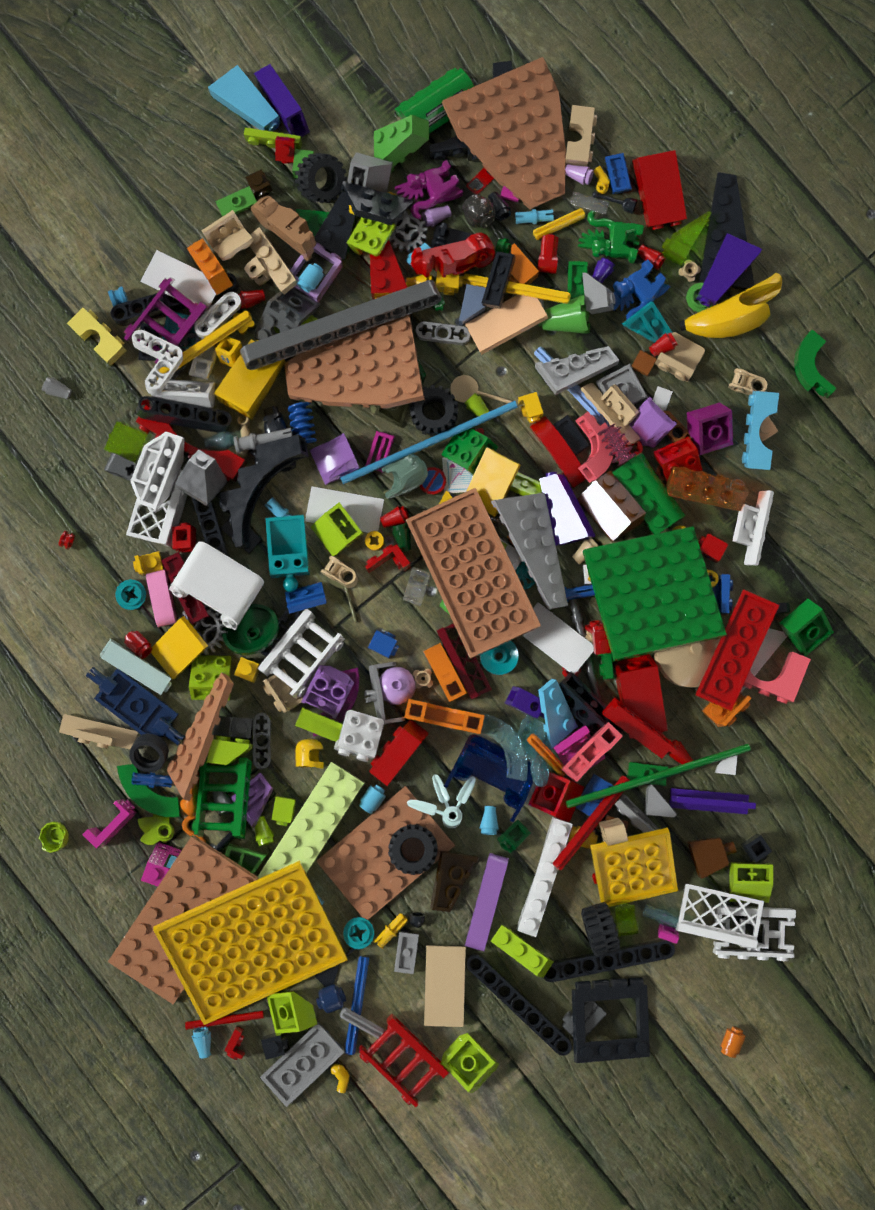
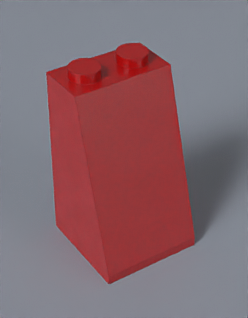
M676 150L638 157L632 160L646 227L652 226V230L664 228L663 224L670 223L671 226L682 224V220L687 219Z
M647 654L612 661L620 702L659 732L668 731L658 666L651 655Z

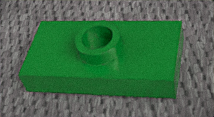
M629 762L627 778L631 781L666 770L668 767ZM667 777L647 784L666 786Z

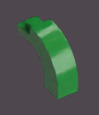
M811 329L796 350L794 358L795 372L799 382L807 391L814 387L819 395L828 398L836 390V387L821 376L815 366L816 354L825 344L826 340Z

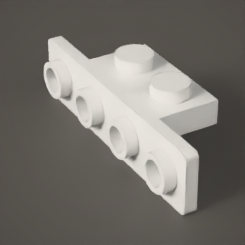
M760 491L756 508L740 504L733 542L747 546L744 565L757 566L761 559L770 508L773 503V491Z

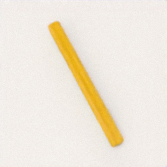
M464 274L463 284L486 288L489 278ZM510 281L506 289V293L565 304L569 303L571 297L569 292Z
M245 310L182 352L183 361L178 369L252 320L250 313ZM162 367L159 369V372L165 374L170 369Z

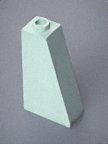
M111 638L100 653V657L160 695L163 691L166 693L172 684L170 676L144 659L134 655L130 650Z

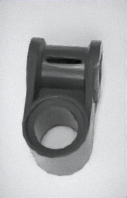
M111 453L104 470L117 477L131 481L133 473L130 474V471H134L137 464L118 454Z

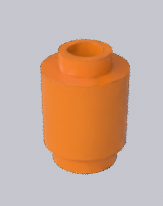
M734 1026L731 1029L727 1028L721 1044V1053L732 1058H736L737 1054H740L746 1037L742 1029Z

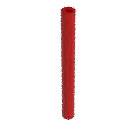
M262 1010L223 1016L206 1025L201 1020L185 1022V1028L189 1030L263 1019L264 1012Z

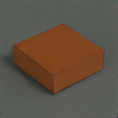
M640 350L631 367L641 374L648 376L657 359Z

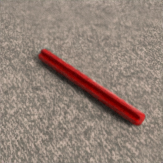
M621 776L615 785L630 780L625 776ZM624 791L604 797L554 860L553 865L560 871L563 870Z

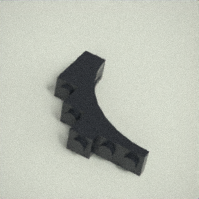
M512 60L493 63V78L513 70ZM457 136L429 145L430 159L442 160L448 156L462 157L464 154H467L468 161L480 162L478 157L470 152V148L464 142H461Z
M295 435L256 445L257 452L255 456L259 464L238 469L239 475L237 480L241 488L220 493V507L223 512L231 515L229 521L233 528L232 541L235 547L241 549L250 548V525L256 502L270 480L282 469L298 460L309 457L306 438Z

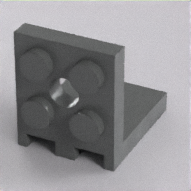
M295 287L286 294L280 291L267 302L254 336L261 340L278 334L275 332L274 326L279 328L280 333L298 327L319 309L320 303Z

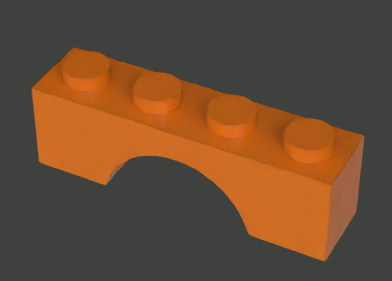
M408 699L404 718L481 734L485 715Z

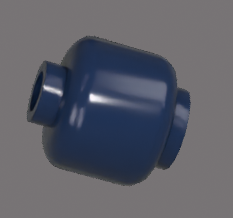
M335 984L320 989L319 997L316 998L319 1009H324L326 1013L342 1009L344 1002H346L342 987H338Z

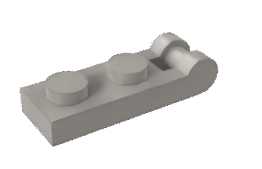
M625 794L616 801L617 810L622 815H626L635 828L640 829L643 833L659 830V827Z

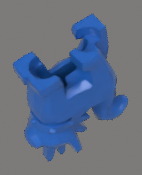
M648 259L642 263L639 271L634 272L628 278H624L621 282H614L612 286L615 295L614 311L619 305L620 311L623 310L624 305L629 308L630 303H634L631 295L633 293L641 302L638 307L631 309L627 313L626 320L647 303L654 302L655 299L661 297L670 288L669 285L664 283L666 278L661 273L655 277V282L653 283L646 278L654 266Z

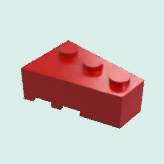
M389 239L379 256L370 254L372 300L407 288Z
M410 720L403 728L399 726L393 734L394 740L392 742L388 740L381 749L384 751L381 757L377 755L370 763L373 767L369 772L388 786L429 732L413 720Z

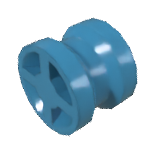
M123 286L119 287L118 290L108 291L113 307L129 301Z

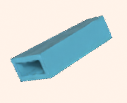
M238 65L208 87L214 99L259 130L273 132L278 128L280 124L278 114Z

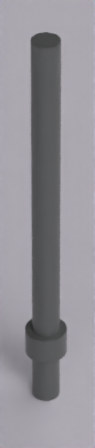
M577 599L570 600L573 613L571 616L572 621L576 625L577 632L586 639L582 622L584 618L583 614H580ZM590 655L585 661L591 690L602 701Z

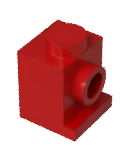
M180 523L179 526H173L172 549L179 553L192 552L196 546V528L191 526L190 523Z

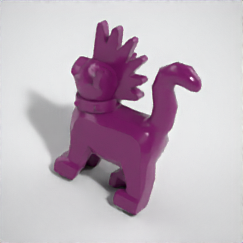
M447 160L439 168L426 170L424 173H419V175L410 173L407 176L408 182L395 186V190H399L397 195L403 194L401 197H408L411 200L415 196L416 201L418 196L423 198V190H427L430 199L419 201L412 205L411 213L414 218H421L420 209L427 210L436 204H442L463 196L462 189L460 190L459 187H456L459 183L456 175L451 176V180L447 182L443 181L445 177L450 175L449 169L451 166Z

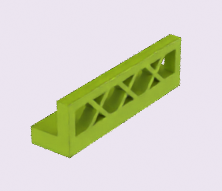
M302 707L295 726L336 742L339 740L343 723Z

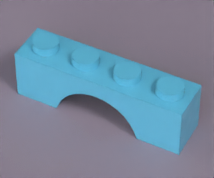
M753 391L749 395L748 405L751 406V410L746 418V425H749L748 433H745L744 444H747L746 452H743L742 463H745L744 467L764 470H770L772 450L765 447L761 442L759 430L766 417L777 413L779 393Z

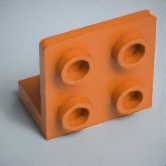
M739 693L731 712L711 702L708 703L702 712L718 727L730 726L737 719L735 715L740 711L744 712L750 706L749 701L751 697L749 695L742 696Z

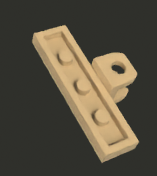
M259 227L250 234L254 240L250 247L256 256L246 264L244 270L259 286L272 278L280 291L286 294L297 285L298 281Z

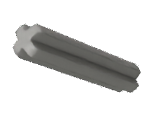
M346 1007L340 1013L342 1019L377 1039L386 1031ZM392 1036L385 1043H389Z

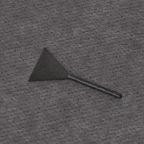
M351 947L345 953L347 957L354 951V948ZM340 964L314 976L325 987L334 984Z

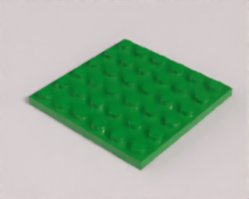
M693 526L583 550L614 661L721 638L727 635Z

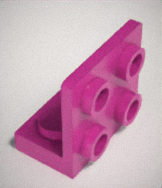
M586 725L553 747V750L564 766L591 738L590 731ZM602 755L590 768L605 759V755Z

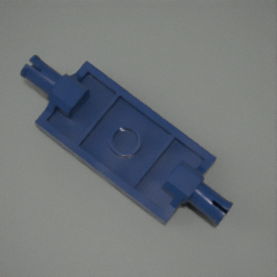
M95 667L89 670L92 673L88 672L86 677L96 683L100 689L94 698L97 702L139 734H154L160 738L165 736L175 743L176 746L181 744L180 740H184L185 736L172 727V723L179 716L176 711L118 668L110 677H106Z

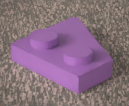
M261 773L250 781L247 821L252 827L256 826L273 791L272 786ZM236 794L230 797L233 802L236 801Z

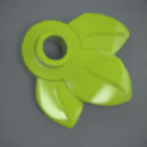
M153 814V817L138 819L139 827L144 832L140 839L142 843L154 845L159 841L167 842L173 838L174 828L169 823V817ZM164 829L168 830V834L165 836L161 835V831Z

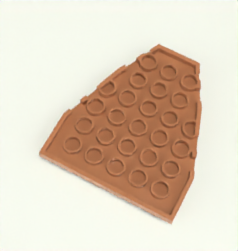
M543 57L442 101L458 139L470 148V152L478 157L483 163L484 168L501 186L509 189L513 193L512 195L520 199L527 208L531 210L565 194L566 149L559 91Z
M410 314L297 354L284 363L290 399H302L305 402L311 403L312 401H319L323 405L352 407L353 404H358L366 408H370V405L391 408L425 400Z

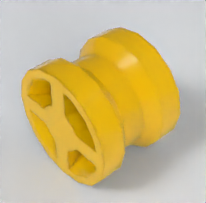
M371 531L365 537V544L371 550H379L384 545V537L378 531Z

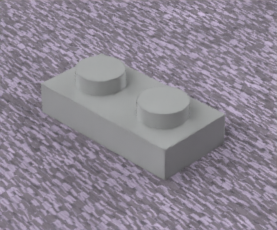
M399 932L394 972L414 974L419 934Z

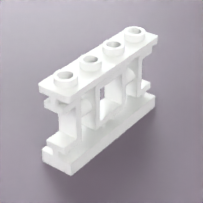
M723 905L714 909L719 920L723 918L722 915H728ZM727 905L731 912L740 907ZM744 907L750 917L757 913L758 907ZM763 907L761 917L787 918V920H778V930H769V920L761 919L760 924H763L762 943H757L756 949L741 945L739 946L745 947L747 950L721 949V946L729 947V943L714 941L713 953L718 955V958L729 959L730 955L738 956V959H749L750 956H757L758 960H769V957H777L778 961H789V958H794V945L784 944L785 925L795 926L796 910L792 908ZM742 909L733 914L734 916H746ZM729 918L722 921L726 930L733 929L730 928ZM740 918V919H739V924L742 923L743 921L747 920V919H746V918ZM748 921L747 923H745L744 925L741 926V928H742V930L744 931V933H745V925H746V924H752L750 921ZM769 938H778V948L786 949V951L760 950V948L768 949Z

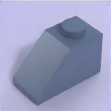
M466 285L459 326H464L465 323L485 312L486 306H482L481 302L486 288Z

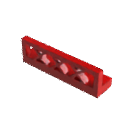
M615 697L602 711L605 717L661 759L669 751L672 754L678 751L673 741Z

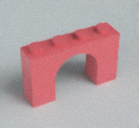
M789 652L782 671L777 678L772 681H762L749 671L743 687L750 690L752 687L758 689V693L769 697V695L777 697L776 701L783 704L794 702L811 659L795 652Z

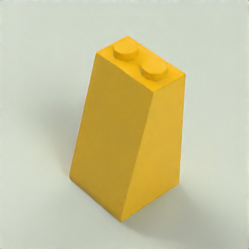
M240 354L216 389L214 395L220 403L252 420L283 368L284 363H286L285 359L255 370H249L246 368Z

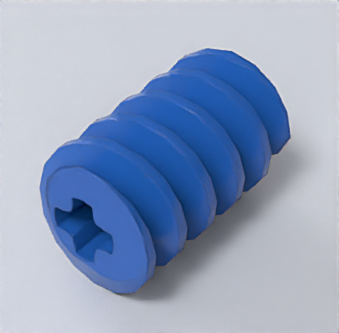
M299 402L288 407V412L291 413L289 419L293 420L290 422V426L293 427L292 434L306 438V443L315 442L317 439L311 438L315 431L309 429L314 424L308 422L313 419V416L307 415L312 412V409L306 408L311 403Z

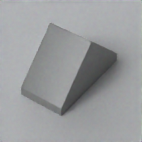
M649 784L646 786L644 814L675 817L677 814L653 785Z

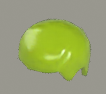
M54 821L47 823L41 829L38 839L41 841L44 851L53 853L60 851L67 845L69 834L63 824Z

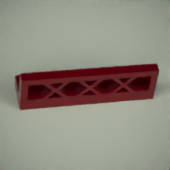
M454 623L438 629L437 634L472 700L492 689L476 657L469 660L467 659L468 653L466 658L457 655V645H464L459 642V635L457 641L449 639L446 631L455 627ZM466 661L475 664L476 671L474 675L466 673L464 669ZM477 671L479 672L481 678L476 676ZM475 678L482 680L486 688L476 692L473 686Z

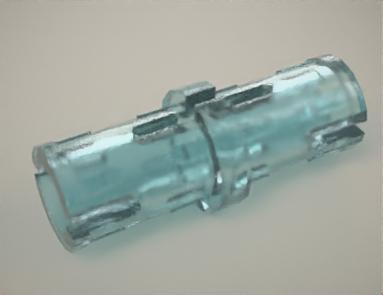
M649 904L645 905L642 916L654 919L661 925L666 924L676 928L679 916L669 913L668 910H661Z

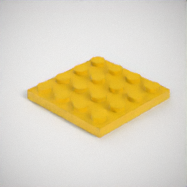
M668 827L628 836L627 842L608 846L605 842L590 845L600 903L605 902L611 907L678 891Z

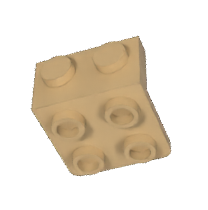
M233 210L201 230L212 249L222 261L233 258L237 252L248 248L254 241Z
M673 332L672 335L678 346L675 347V350L667 353L661 352L655 365L665 372H670L677 379L688 382L705 349L680 334Z

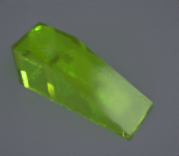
M711 212L704 213L673 233L671 239L666 238L661 247L664 249L663 256L682 266L707 223Z

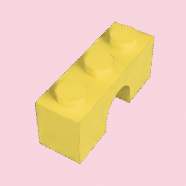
M82 308L67 324L84 341L93 334L100 335V342L94 350L112 366L127 351L123 347L125 343L117 335L113 337L110 334L112 330L104 322L100 324L97 321V315L93 311L89 310L87 312Z

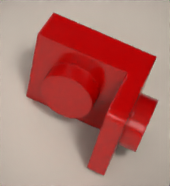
M236 1026L224 1050L227 1052V1056L234 1060L238 1058L242 1060L245 1054L244 1051L235 1047H240L245 1037L241 1035L244 1029Z

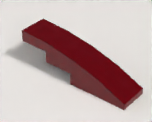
M179 552L161 560L171 583L184 565ZM190 594L187 597L179 598L191 625L209 616L204 603Z

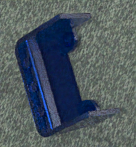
M472 734L468 737L444 787H448L453 777L460 781H466L472 775L505 792L503 796L504 802L509 807L515 809L510 819L511 822H514L528 797L538 769L533 763L479 735Z

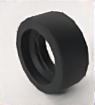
M142 734L136 738L130 748L129 757L132 764L139 770L156 772L164 765L169 749L166 742L159 736ZM144 745L151 746L159 753L160 758L158 760H148L140 754L138 748Z

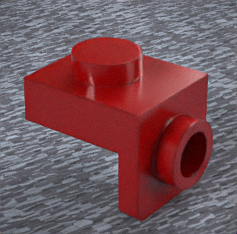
M277 136L275 139V161H281L285 164L293 163L295 138Z

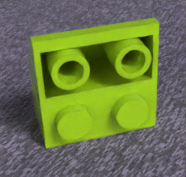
M340 502L325 512L311 526V529L333 557L364 535Z
M216 736V739H213L210 746L207 763L232 765L252 750L253 744H249L250 740L236 738L235 742L230 741L231 737Z
M730 862L729 894L769 903L773 888V864ZM729 899V902H737L736 899Z

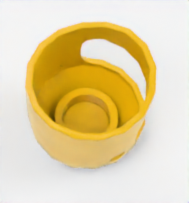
M303 739L299 741L295 748L296 767L324 769V762L319 761V752L323 750L322 743L316 739Z

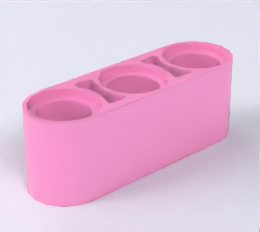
M166 570L147 573L146 579L157 627L175 624L177 616L172 592L169 590L170 583Z

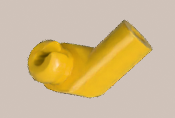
M598 166L594 169V174L598 178L596 190L600 194H604L608 191L610 179L602 167Z
M333 1064L331 1066V1073L339 1080L336 1091L346 1093L350 1077L349 1073L343 1065Z

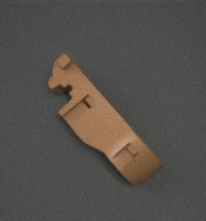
M270 196L260 198L251 206L253 215L262 226L274 232L300 253L307 262L312 258L311 254L314 252L316 241L305 219H302L291 208L280 206Z

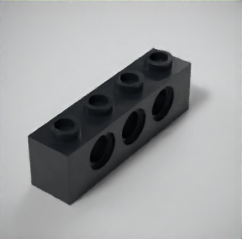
M572 671L558 683L571 713L584 726L586 725L593 735L608 722L619 733L623 731V729L603 715L602 711L607 706Z

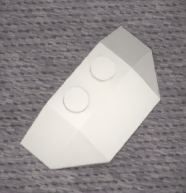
M164 432L161 436L144 445L131 478V484L139 504L157 510L170 496L184 460L183 437Z

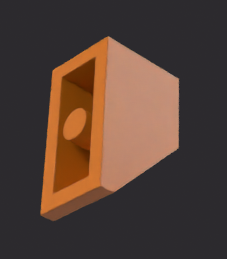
M514 243L511 247V254H515L516 258L509 281L529 285L538 277L539 271Z

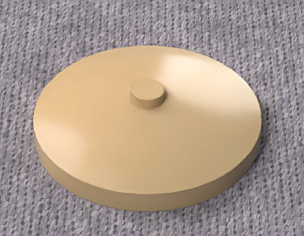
M721 638L654 652L655 662L662 675L673 684L681 687H699Z

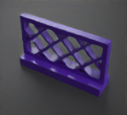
M670 788L669 806L671 808L748 814V808L756 809V803L748 802L749 795Z

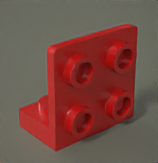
M689 437L654 451L656 460L663 468L669 492L704 477L698 449Z
M392 544L382 550V555L379 557L373 556L367 561L365 566L368 573H371L392 558L399 570L403 568L404 571H407L411 568L410 562L397 544L395 546H392Z

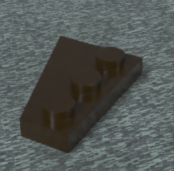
M440 851L430 904L431 910L451 912L461 893L465 880H468L471 874L470 870L479 858L478 856Z

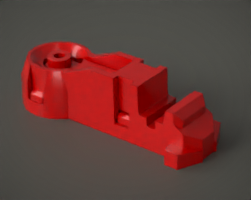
M475 233L464 241L422 250L421 247L415 248L411 255V266L416 274H422L426 278L430 277L432 269L439 271L444 278L448 274L457 275L464 273L472 267L481 268L487 266L495 257V249L487 234Z

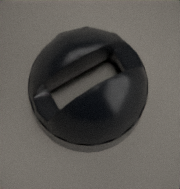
M420 912L410 913V924L413 927L420 928L425 922V914Z

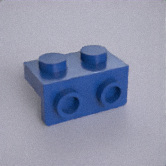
M722 574L718 576V583L712 589L720 615H726L729 613V610H732L733 601L729 598L730 591L733 589V580L730 579L729 574ZM709 576L710 582H715L712 576Z

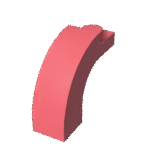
M586 412L576 420V423L590 440L591 454L588 460L578 469L590 483L599 478L609 468L614 455V441L607 424L604 422L599 426L596 418L589 412Z
M609 722L606 723L573 755L562 770L575 783L578 782L590 767L609 751L623 735Z

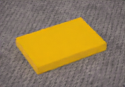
M486 448L466 492L476 488L487 513L497 516L498 510L496 507H493L491 501L506 498L521 464L490 448Z
M183 616L154 644L151 653L173 680L208 645L187 618Z

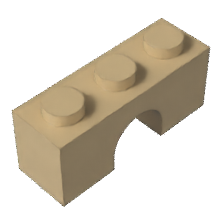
M572 105L569 130L580 133L582 139L577 142L568 141L565 166L568 164L587 166L588 162H592L593 151H590V144L594 145L595 133H592V126L596 127L597 115H594L595 108Z

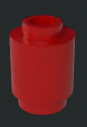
M131 631L125 636L124 644L134 655L144 659L152 652L151 643L139 631Z

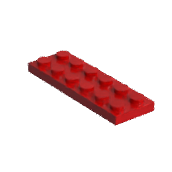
M743 589L725 628L727 635L721 637L695 696L730 712L732 711L777 612L778 604Z

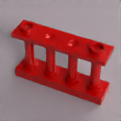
M392 1013L387 1018L388 1029L368 1050L361 1045L359 1047V1056L366 1064L370 1062L402 1094V1099L408 1105L412 1103L417 1107L418 1099L415 1096L435 1075H440L444 1079L449 1071ZM393 1034H398L403 1038L401 1040L402 1043L380 1063L373 1055ZM412 1047L416 1051V1056L395 1077L387 1069L407 1048L410 1049ZM426 1061L430 1065V1070L409 1091L401 1082L421 1062Z

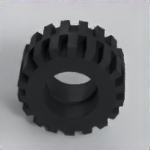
M315 153L309 154L308 158L304 157L302 159L303 163H299L297 166L299 171H295V175H298L295 183L299 184L297 189L302 192L301 195L307 197L308 200L320 203H330L331 200H337V196H340L342 193V182L347 181V177L344 176L347 173L346 169L342 168L343 163L338 161V158L329 154ZM323 167L327 173V181L319 189L315 183V175Z
M430 385V388L424 387L425 400L413 402L410 405V413L418 431L421 430L424 435L427 433L433 437L435 434H440L454 427L458 416V404L455 401V396L451 395L447 388L446 390L442 386L435 388V385ZM430 402L441 403L445 407V415L439 420H429L423 415L425 405Z
M409 824L399 828L393 834L388 847L390 861L394 864L395 868L404 874L411 875L421 874L430 869L435 862L438 852L437 841L432 832L418 824ZM409 838H418L424 844V855L417 861L407 860L402 854V844Z
M602 902L582 908V920L595 956L620 950V940L609 906Z

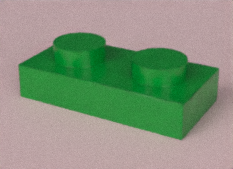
M568 262L567 292L571 294L570 300L585 295L582 273H587L588 262Z

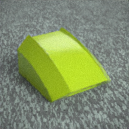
M468 1033L460 1035L443 1053L441 1064L469 1093L477 1091L499 1066V1063Z

